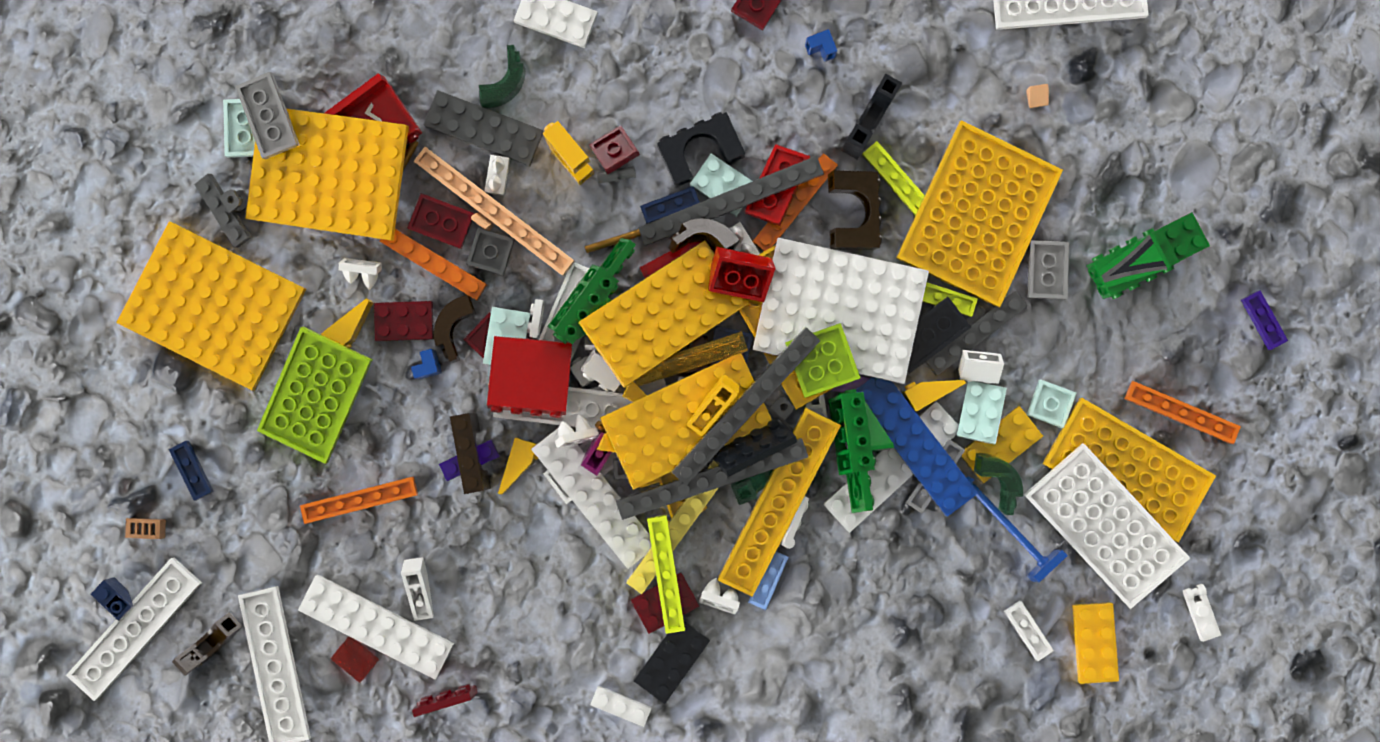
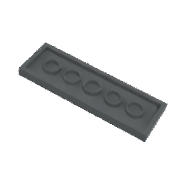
M439 90L435 94L423 124L427 128L503 157H508L527 166H531L544 132L542 129Z

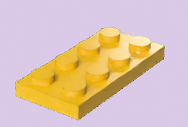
M1017 406L1000 420L995 445L973 441L964 448L965 451L961 457L981 483H985L1041 439L1043 435L1023 409Z
M1113 603L1072 605L1078 682L1085 684L1119 681Z

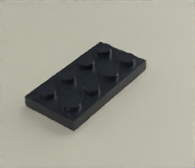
M948 296L919 317L907 370L909 374L971 328L970 324Z
M777 418L769 421L767 426L761 429H753L750 434L735 438L732 443L723 446L712 459L730 477L797 443V439Z
M685 621V631L666 634L634 679L636 684L664 704L710 642L709 638Z

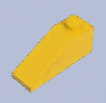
M367 298L322 332L321 335L351 348V344L355 342L373 305L372 300Z
M724 374L688 421L687 426L700 436H703L738 395L740 385Z
M965 380L920 382L916 384L913 381L904 386L906 390L901 393L915 412L963 386L966 382Z
M521 438L514 439L498 494H505L534 463V460H538V457L531 450L537 443Z

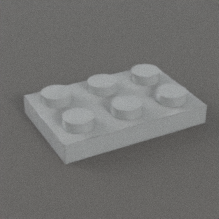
M1030 241L1027 298L1068 299L1069 242Z

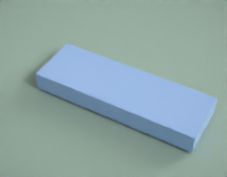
M777 551L775 552L753 597L750 596L748 603L764 610L767 609L789 558L788 556Z

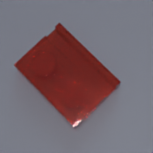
M350 636L347 637L345 642L342 643L330 658L359 683L365 679L380 660Z

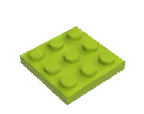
M841 323L813 332L820 342L794 369L804 398L860 379ZM793 340L788 341V342H785L786 347H787Z

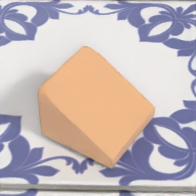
M1048 84L1030 86L1026 90L1029 108L1049 105Z
M480 212L475 213L471 217V220L487 231H490L495 225Z

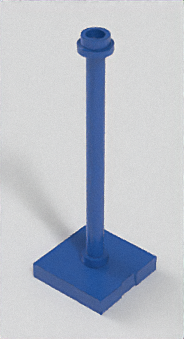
M970 476L966 477L978 492L976 497L1037 561V566L1026 575L1032 582H1040L1068 556L1063 550H1053L1047 557H1043L973 483L975 479Z

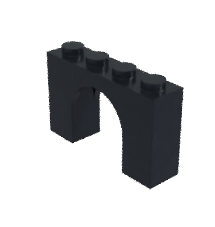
M888 74L884 75L859 121L847 138L841 150L842 152L858 160L901 87L902 82Z
M721 112L711 116L712 119L700 120L692 128H682L674 136L670 137L667 135L659 139L660 142L657 143V148L676 188L693 180V175L684 157V151L688 143L696 138L706 137L715 141L728 165L745 158V151L727 112L723 114Z

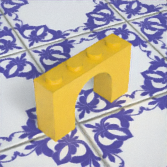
M559 121L548 124L544 129L543 135L550 150L576 182L582 185L594 175L593 169L588 164L590 162L589 157Z

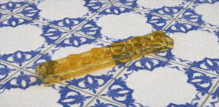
M741 331L677 352L635 380V383L638 386H642L746 352L748 349L743 333Z

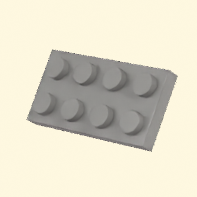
M267 72L235 86L262 159H268L299 146L272 72Z

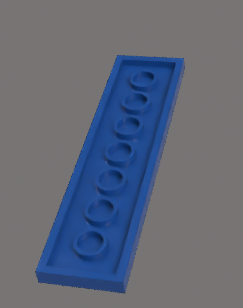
M872 377L856 389L857 392H864L865 402L893 442L895 451L946 517L978 494L892 381Z

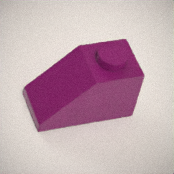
M603 432L599 433L592 441L580 464L596 476L612 453L597 450L604 435Z

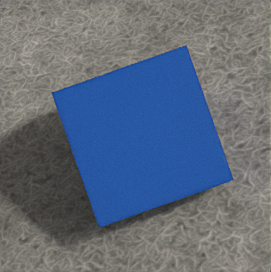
M829 29L806 38L805 47L808 55L820 52L824 62L836 57L838 50Z
M434 349L421 351L420 356L423 364L411 367L414 379H423L442 373L437 352Z

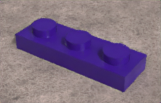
M1261 290L1241 299L1243 306L1268 350H1272L1288 341Z
M492 439L477 446L481 466L500 457ZM457 456L439 464L446 481L460 476Z

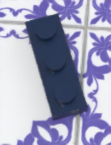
M694 186L643 204L640 208L646 224L700 202Z
M184 441L168 449L194 501L214 492L189 441Z

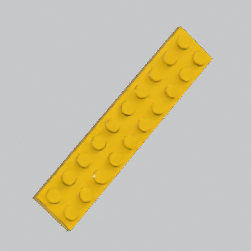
M805 407L792 433L796 436V439H803L808 458L773 469L717 578L718 581L753 597L841 427L840 424Z

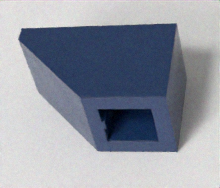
M115 577L103 580L90 594L118 621L133 607L129 591Z

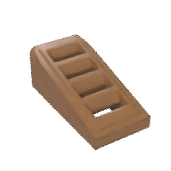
M126 518L125 538H165L166 519ZM132 523H135L134 534H131ZM139 523H142L141 534H139ZM146 523H148V534H146ZM153 524H155V534H152Z

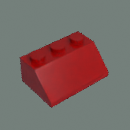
M716 247L711 263L708 290L764 302L776 269L773 260L769 257Z

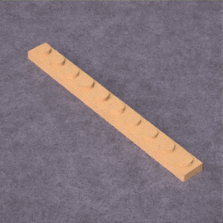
M424 147L414 160L417 165L562 276L567 273L575 262L427 147Z

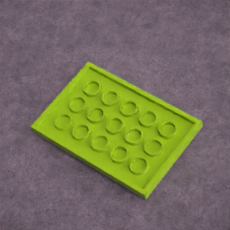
M304 326L300 327L257 431L324 464L328 463L373 359Z

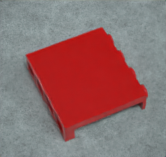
M379 73L324 113L375 120L365 114L372 103L373 108L370 112L380 118L382 122L409 126L407 144L418 140V136L422 134V131L387 79Z
M494 336L487 408L497 413H502L503 410H510L512 414L530 412V415L542 416V413L550 414V417L561 418L562 415H566L572 344Z

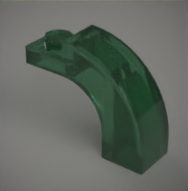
M507 45L508 69L505 76L496 83L479 85V98L482 107L495 108L511 101L521 90L525 80L526 68L523 63H520V51L516 50L515 45Z
M976 453L974 472L981 477H996L999 480L1001 491L998 509L1005 515H1014V509L1017 506L1016 497H1023V484L1018 472L1009 463L995 455Z
M773 469L731 484L739 505L757 498V493L764 489Z

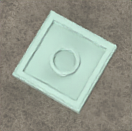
M1040 379L1031 400L1027 416L1059 428H1064L1077 393Z

